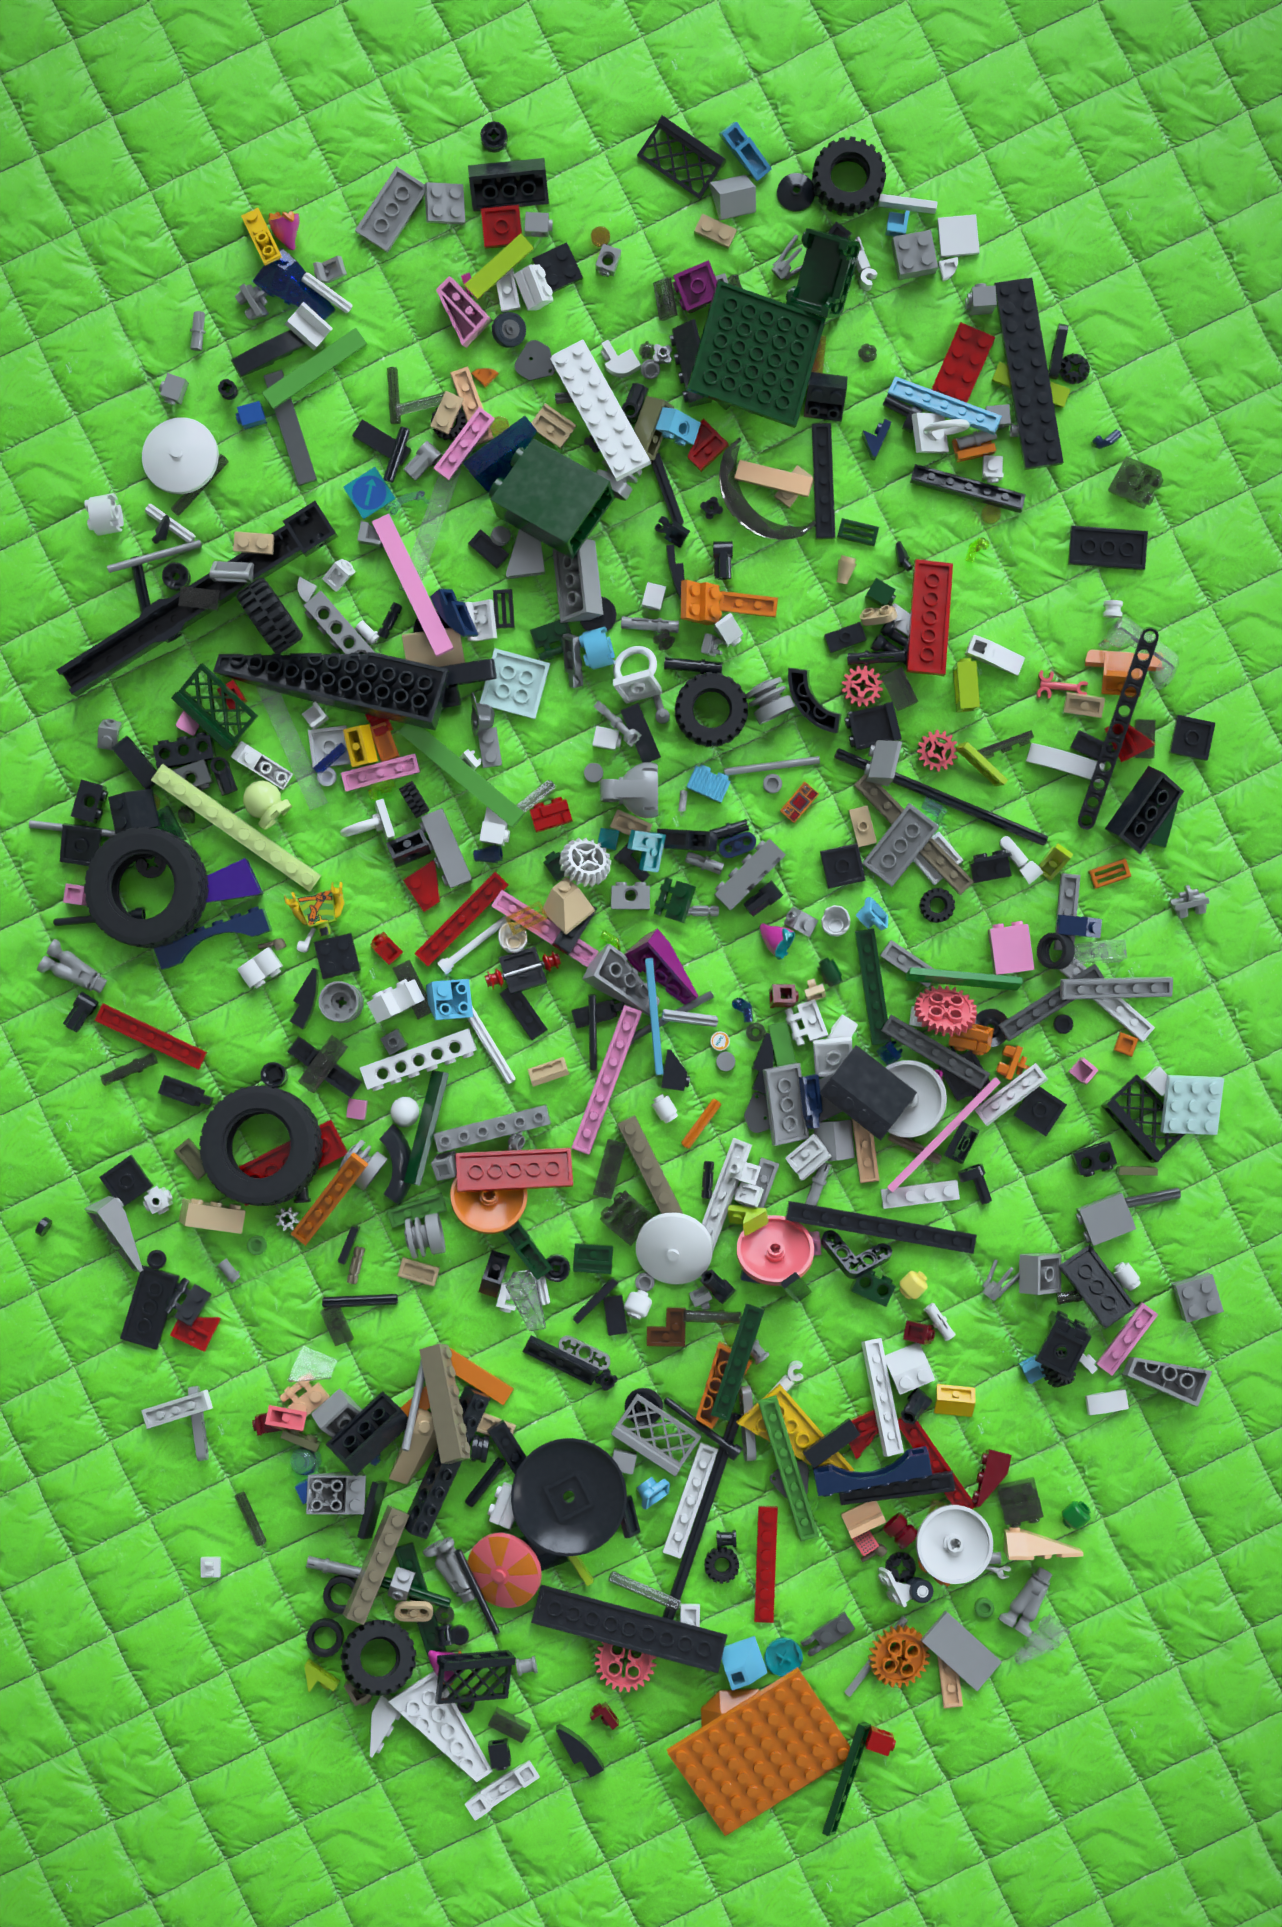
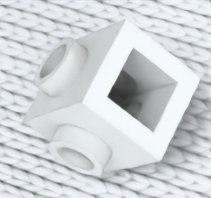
M156 1186L147 1191L148 1195L144 1197L145 1201H143L148 1212L151 1211L152 1214L158 1212L160 1215L169 1210L168 1206L173 1204V1197L165 1187L159 1189ZM154 1198L159 1199L160 1202L158 1205L156 1204Z

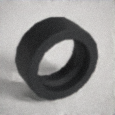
M1048 933L1040 939L1037 946L1039 962L1049 969H1064L1068 967L1075 955L1073 941L1069 936L1063 934ZM1054 940H1059L1062 945V955L1057 962H1053L1049 956V949Z
M338 1575L330 1579L325 1586L323 1599L329 1610L334 1613L343 1614L346 1605L334 1603L331 1599V1590L333 1586L339 1583H345L353 1590L356 1580L351 1577Z
M329 1618L319 1619L312 1624L307 1633L306 1641L308 1648L318 1657L326 1658L333 1656L343 1644L344 1632L337 1621ZM320 1627H330L336 1633V1642L331 1648L323 1649L315 1643L314 1634Z

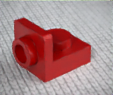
M385 932L376 935L370 944L374 951L388 965L403 953Z

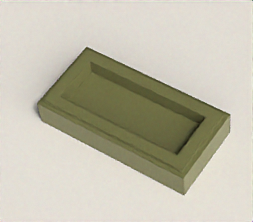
M188 1138L174 1152L199 1180L206 1173L202 1166L203 1162L200 1159L199 1149Z
M1117 1166L1116 1174L1158 1176V1169L1149 1166Z

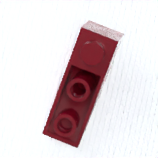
M991 1449L986 1450V1453H982L980 1464H983L982 1471L978 1472L976 1483H979L972 1497V1502H975L974 1507H980L1006 1477L1012 1455Z

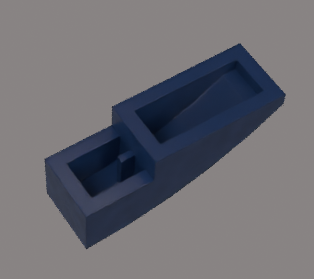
M438 589L430 596L440 616L454 631L463 637H477L479 635L465 602L457 601L453 589Z

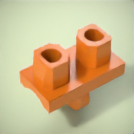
M1005 1045L1002 1055L1011 1059L1008 1065L999 1062L996 1072L1004 1075V1078L1012 1080L1017 1066L1016 1074L1018 1075L1022 1074L1023 1069L1027 1070L1030 1068V1066L1025 1065L1027 1057L1022 1056L1020 1063L1018 1062L1023 1047Z

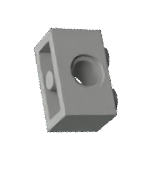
M615 882V886H611V909L650 910V886H646V882H635V886H627V882ZM629 890L636 893V899L633 901H628L625 898V894Z

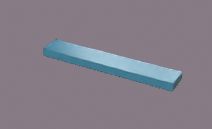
M896 376L888 391V395L895 399L952 420H967L971 427L992 435L995 434L1002 419L1001 415Z
M646 958L645 965L655 1073L660 1075L663 1074L654 964L653 958Z

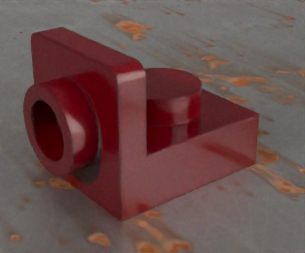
M910 1320L906 1321L903 1340L923 1345L931 1344L935 1337L933 1325Z
M267 1413L257 1414L255 1420H252L253 1430L257 1431V1436L264 1433L282 1431L265 1425Z
M604 1702L602 1705L598 1703L591 1709V1720L602 1715L601 1720L606 1726H610L612 1730L619 1726V1719L607 1702Z

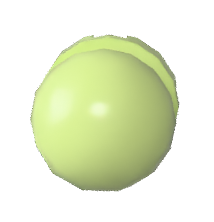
M267 781L253 782L246 788L243 795V804L247 812L253 817L260 818L258 825L264 830L276 823L274 820L280 814L286 815L292 808L288 799L281 801V793L278 788Z

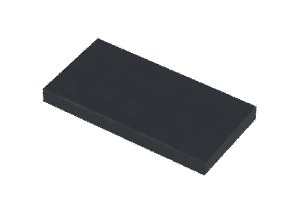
M1071 526L1068 565L1145 570L1148 531Z
M1090 1244L1058 1266L1104 1330L1136 1308Z
M142 1265L143 1271L139 1274L120 1339L157 1350L168 1317V1313L164 1312L163 1309L167 1305V1299L171 1298L175 1292L180 1276Z

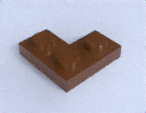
M666 1307V1326H647V1346L685 1347L686 1307Z

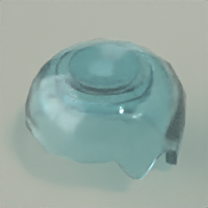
M304 1447L294 1450L290 1457L292 1470L304 1476L316 1472L322 1463L321 1454L318 1450L314 1452Z

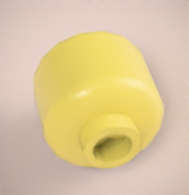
M910 1271L899 1282L900 1292L907 1299H918L928 1288L927 1277L920 1271L918 1273Z

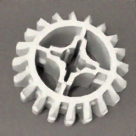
M578 837L576 841L571 840L569 844L564 846L560 854L559 864L561 865V871H565L564 877H570V882L575 880L577 885L583 883L584 887L588 884L593 887L595 883L599 885L602 880L604 881L607 874H609L611 865L610 854L606 853V848L600 847L601 842L595 844L594 839L588 841L587 838H584L582 841Z

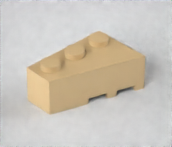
M183 1198L179 1221L188 1227L242 1234L246 1211L238 1204L225 1206L217 1201L208 1203L203 1202L201 1199Z

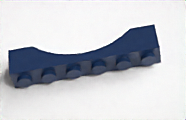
M258 906L248 910V914L242 916L241 913L232 915L230 920L223 922V920L211 923L212 927L205 929V926L196 928L193 934H185L183 938L177 942L174 941L173 944L154 948L161 970L182 964L195 946L214 935L235 932L256 937L272 931L265 909H259Z
M926 1446L908 1449L893 1463L874 1471H849L833 1464L813 1468L818 1496L824 1497L838 1492L849 1493L854 1489L865 1490L876 1485L886 1486L897 1481L907 1482L913 1478L924 1479L932 1475L929 1453Z

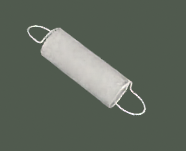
M684 789L680 790L678 811H682V814L686 810L688 793Z

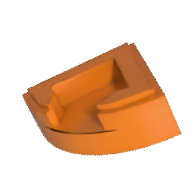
M489 368L477 369L471 373L485 388L499 375L497 371Z

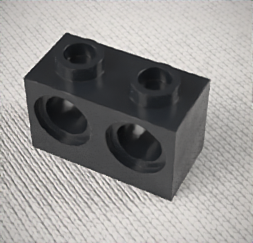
M1107 1140L1070 1152L1077 1174L1080 1176L1089 1177L1094 1175L1096 1170L1102 1169V1171L1112 1169L1114 1164H1117L1111 1143ZM1105 1151L1108 1154V1158L1105 1162H1101L1099 1155ZM1083 1158H1088L1090 1161L1087 1168L1081 1166Z

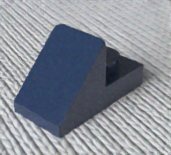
M884 419L883 424H878L875 430L877 436L864 430L861 434L869 455L874 461L892 423L887 419Z

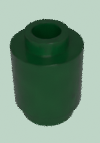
M827 957L818 962L817 970L825 984L832 987L842 981V974L834 959L830 960Z

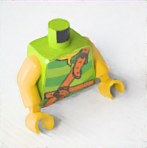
M332 882L331 890L297 898V901L295 893L291 892L292 899H287L286 895H284L285 903L289 905L294 916L303 925H308L309 927L318 926L320 937L331 934L329 923L337 921L344 906L343 883L340 882L339 888H335Z

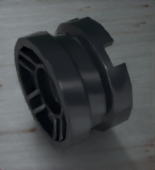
M492 121L483 126L480 135L484 148L494 153L503 150L508 141L504 125ZM491 135H497L495 140H492Z
M173 562L164 568L162 579L164 584L170 589L182 591L189 586L191 574L184 565ZM176 573L180 575L178 580L173 579Z
M560 1254L549 1256L547 1261L551 1267L560 1265V1270L557 1272L553 1269L545 1274L546 1278L554 1282L563 1281L570 1271L568 1259Z
M474 1434L470 1461L480 1460L481 1463H486L490 1436L480 1437V1435Z

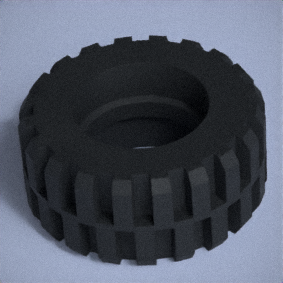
M850 136L849 140H845V137L839 138L838 142L833 140L828 143L827 148L823 147L820 155L815 160L812 172L813 192L815 196L819 197V203L821 205L825 204L827 206L826 209L830 212L832 210L837 211L836 215L842 216V213H847V216H853L856 212L858 215L864 213L865 209L869 210L873 207L883 191L886 180L885 162H882L881 153H876V147L873 144L868 146L866 144L867 140L862 138L861 141H856V137ZM845 161L860 165L867 175L864 187L854 192H846L837 188L831 180V171L835 165Z
M258 578L238 592L236 596L238 601L275 654H281L302 639V632L264 578Z
M706 672V674H698L693 679H689L679 691L675 703V718L680 731L685 734L687 739L705 747H718L731 742L740 734L748 716V703L741 686L734 682L733 678L726 677L718 672L717 674ZM707 692L721 694L729 704L730 711L727 720L715 728L701 725L693 713L696 699Z
M373 1620L356 1627L347 1636V1640L342 1646L343 1650L340 1660H342V1671H344L345 1678L352 1684V1687L361 1691V1693L372 1696L390 1694L403 1687L406 1681L411 1678L413 1668L416 1665V1650L413 1647V1640L408 1636L409 1633L403 1630L400 1625L388 1620ZM374 1639L388 1641L396 1652L395 1666L388 1674L380 1677L368 1674L363 1669L360 1661L363 1647Z

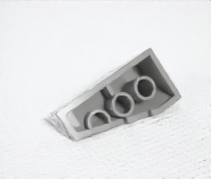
M607 944L591 961L582 980L595 989L650 1016L647 983L641 980L638 976V971L630 966L626 961L627 957L622 952ZM657 997V1006H658V1004H659V1002H660V999Z

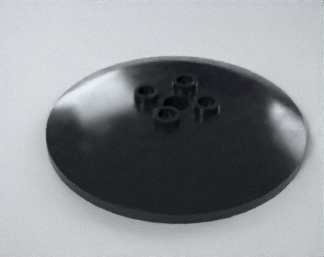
M563 1438L539 1446L521 1463L512 1484L511 1506L519 1529L536 1547L554 1555L578 1556L601 1547L617 1531L626 1510V1484L617 1463L602 1448L581 1439ZM566 1491L574 1493L575 1498L572 1502H566L563 1499Z

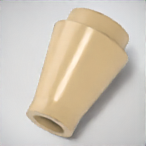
M841 555L840 560L838 559L836 582L848 585V581L857 565L855 564V558Z

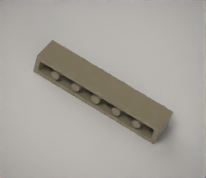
M633 1115L619 1122L618 1126L661 1214H684L636 1116Z
M436 1344L419 1349L441 1463L452 1464L469 1459L470 1445L466 1438L467 1429L463 1423V1409L459 1402V1389L455 1382L456 1373L451 1361L452 1352L446 1344Z
M390 1505L387 1506L344 1609L343 1615L347 1619L365 1624L409 1518V1514Z

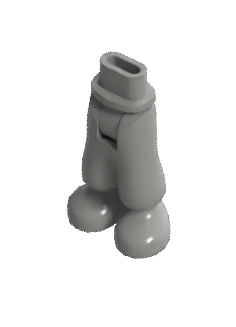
M56 939L50 944L47 954L60 960V963L55 962L48 956H44L37 967V971L41 973L51 970L58 978L70 981L90 991L95 990L98 993H101L107 983V980L101 977V973H98L81 961L72 952L62 951L60 941Z
M447 1537L436 1541L423 1550L424 1556H436L435 1565L443 1575L452 1591L456 1593V1596L462 1599L463 1603L473 1600L475 1595L454 1553L456 1549L454 1548L453 1538Z
M1039 1567L1036 1574H1032L1023 1589L1011 1602L1010 1611L1000 1614L998 1619L1008 1626L1014 1627L1023 1635L1031 1637L1032 1630L1029 1623L1034 1621L1038 1614L1040 1605L1051 1584L1049 1580L1053 1574ZM1022 1614L1020 1620L1016 1623L1018 1615Z

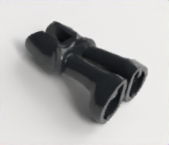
M894 620L885 623L879 633L903 646V649L897 648L880 634L877 635L870 649L873 651L906 650V662L902 663L907 666L909 638L904 637L895 629Z

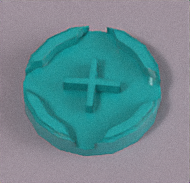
M785 1637L772 1641L766 1648L764 1655L769 1671L780 1677L785 1676L797 1667L800 1669L803 1662L802 1650L798 1643Z

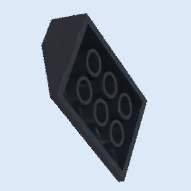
M855 1045L819 1093L879 1140H882L916 1095L917 1091Z

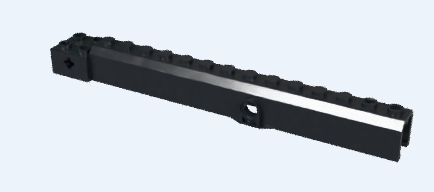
M313 501L283 520L285 525L272 533L274 535L273 555L240 553L228 562L253 563L254 582L258 578H266L302 554L305 557L309 556L336 539L338 535L317 502ZM207 574L171 598L158 599L144 608L139 618L61 666L56 671L67 680L71 687L69 689L70 693L78 697L165 641L169 643L176 640L182 635L181 631L236 597L239 591L251 583L214 582L210 575Z

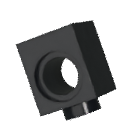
M508 1738L489 1741L488 1750L491 1769L496 1768V1770L500 1771L511 1766Z

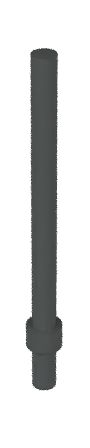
M709 991L675 1011L688 1012L714 998V996ZM661 1017L659 1019V1027L670 1021H665ZM651 1024L636 1031L630 1045L634 1044L635 1040L652 1032Z

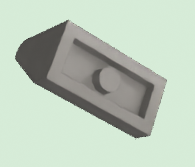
M214 561L209 575L214 582L252 583L254 564Z

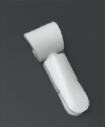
M856 237L855 241L860 242V251L856 262L858 272L861 273L858 282L861 289L869 291L873 284L872 281L866 278L876 279L877 272L871 269L861 239Z
M1005 836L1000 840L1001 848L1003 850L1006 849V853L1011 852V860L1018 868L1022 867L1019 870L1028 884H1031L1043 874V871L1033 861L1027 863L1028 858L1010 837Z
M792 1361L788 1366V1376L784 1375L772 1390L780 1384L788 1391L794 1385V1381L802 1380L803 1375L801 1373L793 1372L794 1369H800L803 1366L802 1362Z

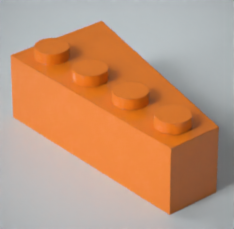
M721 1341L718 1343L696 1416V1420L711 1429L714 1428L719 1420L718 1417L712 1416L711 1412L732 1349ZM750 1359L748 1361L745 1374L747 1373L748 1369L753 1363V1361Z

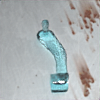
M420 490L404 494L396 501L385 505L384 509L389 510L393 506L390 514L395 515L398 512V507L406 502L422 499L425 504H429L430 501L424 497L425 492Z

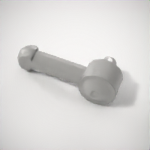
M660 694L655 695L653 700L657 709L656 720L660 724H665L669 721L670 714L668 710L664 709Z

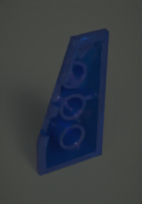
M281 248L279 252L282 258L266 266L264 265L253 279V282L266 294L285 300L284 303L288 305L292 303L299 307L304 302L323 320L327 319L335 312V308L326 298L302 282L301 279L306 273L297 260Z
M523 416L479 449L463 464L489 493L491 486L498 478L505 479L512 469L510 463L514 453L520 447L524 449L528 447L537 429L526 416Z

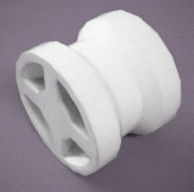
M1104 601L1105 611L1103 612V617H1122L1121 607L1123 606V601Z

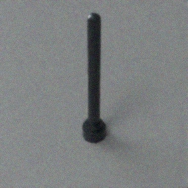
M137 907L135 910L128 912L136 919H146L144 907ZM91 915L56 918L53 920L55 926L96 922L92 919Z
M669 1397L664 1399V1403L724 1448L730 1459L734 1461L743 1449L738 1444L734 1445L727 1442L705 1424L696 1420V1417Z

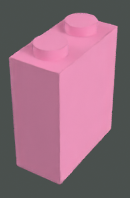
M1023 921L1011 922L1012 926L1004 927L1003 923L992 925L993 929H988L994 975L1034 970L1028 924L1023 925Z

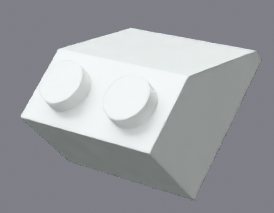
M913 1343L885 1355L887 1367L900 1395L935 1381L930 1365L919 1343Z

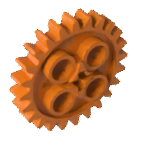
M898 1624L896 1630L890 1626V1632L883 1629V1636L877 1634L878 1642L872 1641L875 1648H869L873 1653L868 1656L872 1661L869 1663V1666L873 1668L872 1673L876 1675L879 1681L882 1680L884 1685L889 1683L892 1688L895 1683L899 1688H901L902 1683L908 1687L910 1680L916 1683L914 1677L921 1678L919 1672H926L923 1665H929L925 1658L930 1657V1654L926 1652L930 1648L921 1641L923 1635L913 1627L910 1629L907 1625L902 1629ZM896 1642V1645L893 1648H890V1645ZM914 1646L913 1650L908 1652L909 1647ZM887 1661H891L888 1666H885ZM909 1664L907 1669L902 1670L905 1665Z

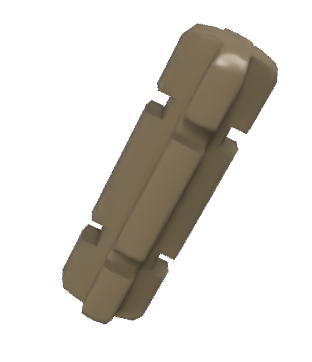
M356 1246L354 1248V1256L352 1257L349 1269L350 1274L347 1278V1282L350 1284L358 1282L359 1276L357 1275L360 1273L363 1261L362 1256H364L365 1252L363 1247Z

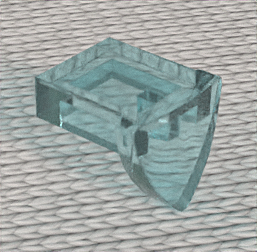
M928 797L925 798L921 806L924 810L937 816L934 821L937 825L940 824L947 812L946 807Z

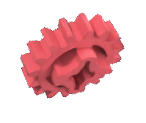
M866 665L863 670L859 666L856 667V671L850 669L851 675L845 674L844 678L847 681H842L841 685L846 687L841 690L842 693H847L845 700L850 698L851 705L857 702V707H860L861 703L868 707L869 701L874 704V697L880 698L877 692L883 691V688L879 687L883 680H877L880 674L874 675V668L868 671ZM860 674V678L857 681H851L854 676ZM868 676L872 678L874 684L870 683ZM861 682H864V686H867L863 691H860V687L857 686ZM850 689L856 692V697L851 693ZM874 692L869 698L864 699L866 693Z
M935 730V735L931 731L928 732V738L922 736L924 742L917 744L921 749L916 751V753L921 754L918 760H924L922 766L929 765L930 771L936 767L937 772L940 771L941 767L947 770V764L952 766L954 764L952 759L958 758L954 755V752L958 751L954 748L957 741H951L953 736L946 737V731L939 734V730ZM936 738L943 739L947 743H940ZM929 742L930 749L925 752L926 744ZM935 746L942 749L940 756L938 753H933ZM950 749V755L946 760V751ZM929 759H936L939 764L933 763Z

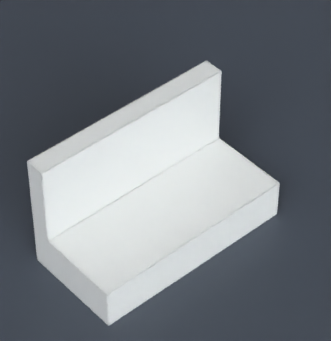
M304 302L285 323L290 330L313 350L317 348L333 329Z

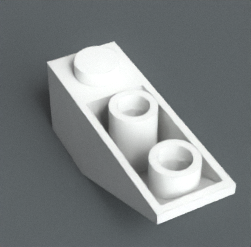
M977 635L971 637L965 655L1017 676L1025 657Z
M242 741L239 742L231 755L233 759L284 790L293 776V773Z
M389 1694L380 1696L372 1711L370 1757L372 1758L375 1752L380 1753L384 1746L382 1742L384 1737H389L394 1728L392 1726L395 1719L399 1720L401 1714L387 1702L393 1697Z

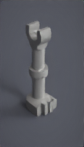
M600 701L594 705L611 722V726L614 729H618L624 735L623 740L632 747L634 743L636 744V741L642 736L635 729L629 730L623 724V720L620 717H616Z

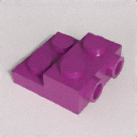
M709 260L673 275L675 281L672 283L676 293L680 292L682 299L679 302L683 311L687 310L690 314L711 303L717 279Z

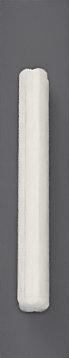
M472 1006L473 1017L468 1018L469 1022L507 1084L512 1083L516 1079Z

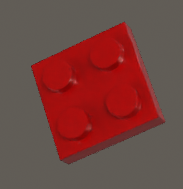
M519 205L481 209L485 249L506 247L518 235L522 234Z

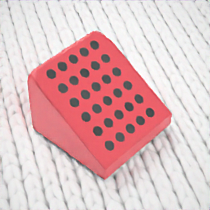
M870 1530L852 1538L863 1556L879 1547Z

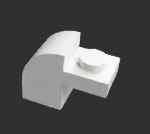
M609 340L602 343V350L600 352L606 361L609 359V362L605 363V369L608 373L622 378L630 376L641 369V364L632 349L618 356Z

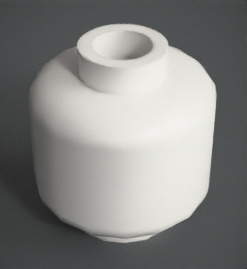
M642 1290L629 1293L624 1305V1309L627 1311L626 1314L637 1320L646 1317L652 1305V1301L648 1297L649 1294Z

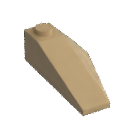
M418 1408L409 1451L401 1450V1445L389 1479L407 1485L437 1449L438 1445L431 1412Z

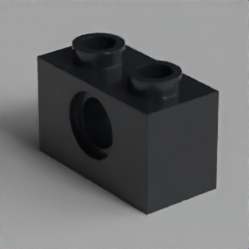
M81 779L71 817L97 824V820L100 821L103 814L101 809L102 803L106 802L108 797L107 787ZM90 797L95 799V804L92 807L87 806V800Z
M422 828L386 843L396 868L431 854Z

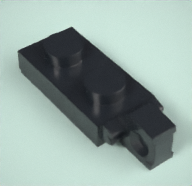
M606 1000L596 1003V1023L617 1017V1011L623 1010L624 1002L614 1004L613 1000ZM588 1006L571 1010L576 1029L589 1025Z
M164 1075L158 1094L192 1106L200 1107L201 1103L211 1105L213 1097L204 1095L205 1090L201 1089V1087Z

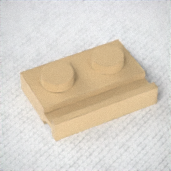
M546 403L529 425L531 429L559 449L562 448L573 430L577 427L573 422Z

